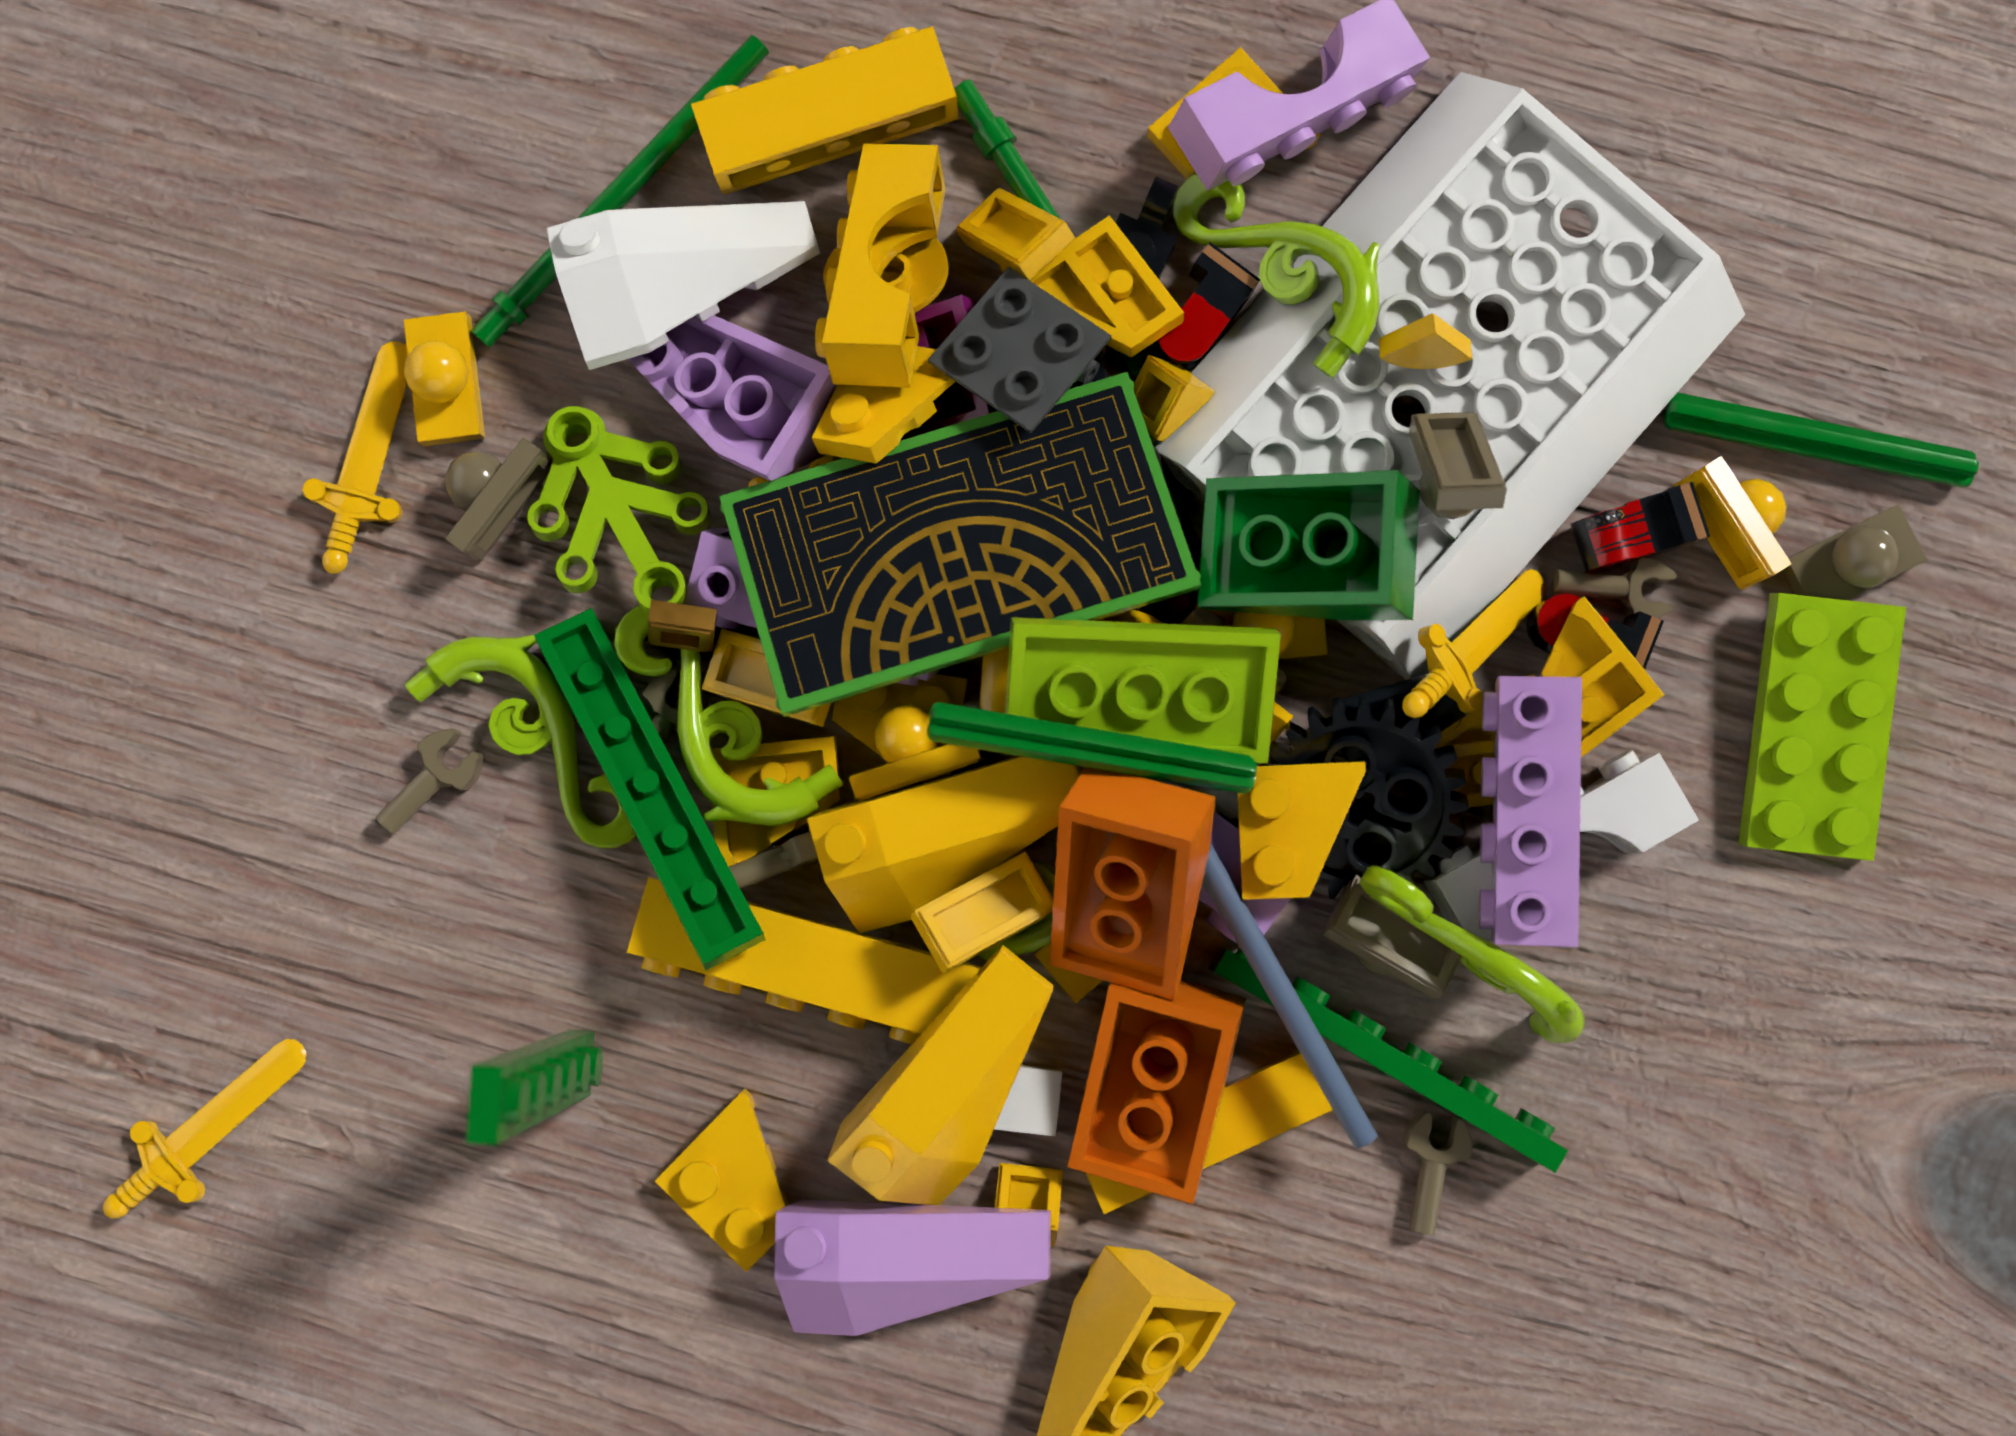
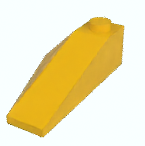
M1018 756L882 793L861 801L856 800L827 808L807 818L824 881L859 933L912 920L910 915L914 910L997 867L1056 828L1059 822V807L1080 776V772L1076 765Z
M1002 945L841 1122L827 1161L879 1201L941 1205L979 1165L1053 992L1054 985Z
M1105 1245L1100 1255L1091 1264L1088 1276L1073 1301L1037 1436H1121L1130 1425L1138 1421L1143 1415L1151 1419L1164 1404L1163 1400L1157 1395L1158 1392L1181 1366L1191 1373L1199 1364L1217 1337L1236 1302L1228 1294L1148 1250Z

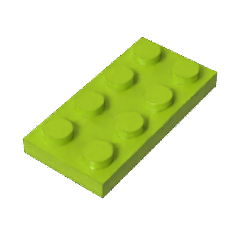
M1786 593L1769 594L1739 845L1874 861L1906 607Z
M1011 617L1005 713L1251 756L1256 763H1268L1281 634L1275 628Z

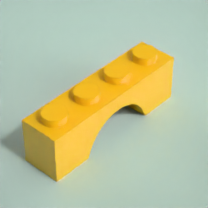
M863 143L858 170L849 171L847 179L849 214L848 218H840L837 225L839 262L837 267H830L828 269L826 278L828 314L827 318L820 317L818 319L815 330L816 353L818 357L826 358L833 385L910 387L919 339L911 295L909 292L885 282L881 275L889 262L900 252L919 242L936 238L938 235L946 191L938 145Z

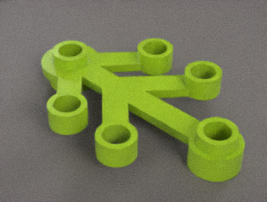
M568 406L558 410L549 419L543 434L545 448L553 458V462L539 500L535 501L528 510L527 521L535 536L543 541L552 542L562 538L569 529V517L564 509V504L578 470L580 471L589 487V491L568 551L559 557L555 566L556 575L560 583L567 591L576 594L587 592L595 585L598 571L593 560L608 521L637 574L633 581V592L641 609L649 615L652 595L656 589L663 586L674 590L672 598L667 602L683 604L687 591V584L683 574L675 565L659 561L631 510L673 520L675 527L681 533L696 535L704 531L711 520L710 510L705 498L696 492L688 491L676 494L612 477L603 459L641 466L651 481L658 484H667L674 481L682 469L681 459L676 447L667 441L659 440L647 443L609 433L606 431L604 422L599 415L587 408ZM576 433L587 435V440L581 445L574 447L566 445L568 439ZM667 455L672 458L671 464L664 469L651 467L652 461L657 456ZM688 506H697L701 509L699 517L691 521L681 519L679 517L681 511ZM554 512L559 514L558 520L553 526L546 528L538 525L540 517L545 513ZM575 564L587 566V572L582 578L577 580L566 578V573L571 566Z

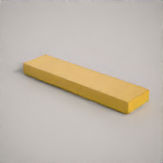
M1300 1051L1225 1084L1203 1169L1333 1110ZM1086 1173L1103 1214L1152 1193Z

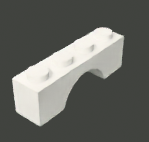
M1633 749L1626 751L1599 766L1598 769L1603 777L1583 789L1581 787L1580 832L1599 836L1615 845L1624 853L1645 852L1699 821L1660 753L1637 757ZM1465 844L1453 850L1454 855L1451 859L1440 857L1434 861V865L1438 870L1436 876L1433 878L1428 877L1423 882L1445 920L1491 941V930L1479 929L1480 889L1492 890V863H1481L1480 848L1472 852L1468 844Z

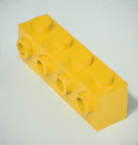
M933 26L921 30L915 27L901 28L888 34L883 39V42L862 49L853 46L842 47L827 54L822 62L800 69L796 66L780 67L765 75L763 81L742 88L735 85L721 86L708 92L704 96V100L691 104L722 195L862 151L863 143L884 144L958 120L957 95Z

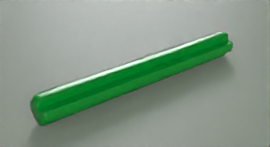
M1676 393L1665 406L1663 414L1664 426L1669 430L1959 488L1970 486L1979 468V462L1976 460V454L1973 451L1683 393Z
M941 702L932 705L927 722L928 738L933 742L1242 794L1249 793L1252 790L1257 772V763L1251 756Z

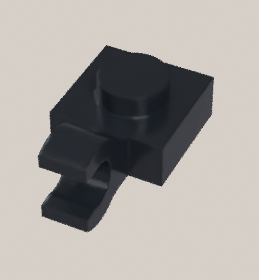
M1156 176L1138 220L1120 212L1116 224L1160 280L1177 241V237L1162 231V228L1174 205L1179 186Z

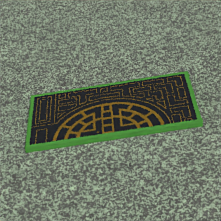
M1128 372L1068 389L1032 433H1029L1001 412L996 411L901 440L900 444L877 464L842 458L786 475L773 481H767L719 496L721 501L720 510L726 518L776 692V706L781 710L783 717L1007 649L1010 642L1011 617L1098 621L1201 589L1200 573L1194 566L1134 392V382L1129 378Z

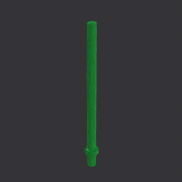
M750 35L578 218L606 210L622 209L699 128L691 104L704 100V96L715 88L726 85L739 86L769 54L767 47L756 36ZM550 247L506 294L501 290L498 291L492 298L496 304L471 329V332L487 347L490 348L514 322L521 325L528 318L524 311L557 278Z

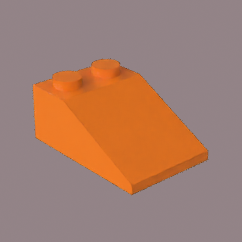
M1088 767L1083 769L1059 807L1049 965L1174 1001L1179 990L1209 855L1216 796L1135 775Z
M1181 980L1178 993L1173 1001L1111 983L1106 996L1067 1167L1194 1204L1247 998Z

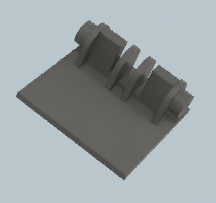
M1008 267L931 355L928 363L1029 433H1032L1073 383L1079 381L1085 385L1093 380L1100 367V364L1094 358L1110 341L1111 335Z

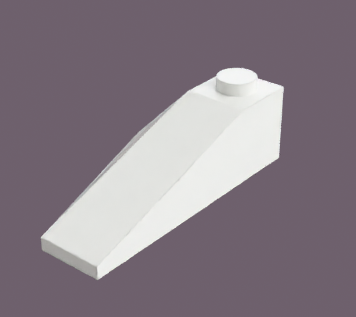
M805 201L606 210L546 228L555 272L589 370L652 352L669 342L666 332L694 316H697L702 322L720 312L717 303L744 287L758 290L820 254Z

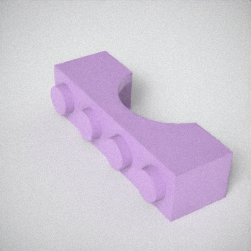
M1379 0L1338 22L1320 49L1323 69L1322 84L1313 90L1299 94L1275 93L1255 85L1239 72H1235L1184 98L1168 128L1207 191L1228 180L1232 186L1240 185L1259 173L1265 166L1264 161L1278 154H1281L1285 160L1290 159L1308 148L1316 140V134L1330 127L1334 133H1340L1363 118L1367 113V108L1380 101L1385 108L1390 107L1407 97L1417 87L1413 79L1430 59V56L1394 0Z

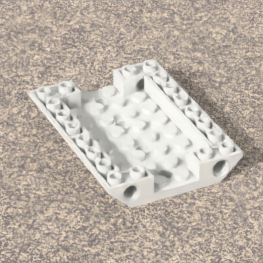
M1460 72L1322 226L1340 233L1356 244L1363 254L1368 250L1372 242H1377L1380 245L1377 260L1380 309L1376 326L1359 356L1352 353L1333 379L1312 364L1331 339L1327 332L1336 321L1331 305L1334 301L1342 304L1343 287L1338 274L1321 257L1315 255L1299 256L1294 262V269L1302 266L1306 260L1313 261L1318 267V286L1309 299L1295 305L1282 304L1264 291L1191 372V374L1215 391L1211 399L1164 442L1156 440L1149 434L1159 465L1204 504L1206 478L1398 470L1419 489V480L1423 473L1409 436L1410 428L1400 425L1394 419L1391 410L1393 400L1399 396H1412L1421 402L1425 414L1477 413L1507 488L1504 507L1475 509L1464 517L1448 519L1437 517L1419 498L1413 620H1337L1405 680L1429 673L1425 648L1418 641L1420 628L1432 624H1440L1446 632L1447 639L1450 642L1455 640L1499 597L1745 316L1723 263L1716 252L1523 88ZM1568 208H1576L1583 211L1591 223L1590 235L1577 238L1567 234L1560 224L1561 211ZM1488 301L1501 305L1508 315L1507 329L1502 332H1490L1482 328L1476 318L1477 306ZM1431 313L1440 317L1471 340L1472 360L1449 367L1412 369L1396 366L1380 359L1379 338Z

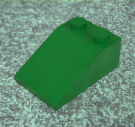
M1398 470L1206 478L1200 562L1201 589L1198 592V607L1205 610L1348 621L1413 620L1420 490Z

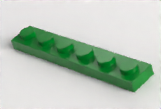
M593 609L585 610L534 634L548 666L705 970L765 941V936Z
M1220 947L1208 969L1274 1007L1241 948L1239 947L1237 952L1233 953L1226 948ZM1296 977L1292 986L1321 1036L1554 1173L1557 1172L1569 1150L1550 1140L1556 1129L1555 1127L1520 1108L1515 1118L1493 1106L1499 1094L1464 1075L1459 1085L1437 1073L1443 1063L1441 1060L1408 1042L1403 1052L1381 1040L1386 1031L1385 1027L1352 1009L1347 1019L1325 1007L1331 997L1329 994L1304 979Z
M567 1030L471 1065L466 1144L498 1145L590 1096L591 1086H599L603 1069L602 1048L594 1047L595 1031Z

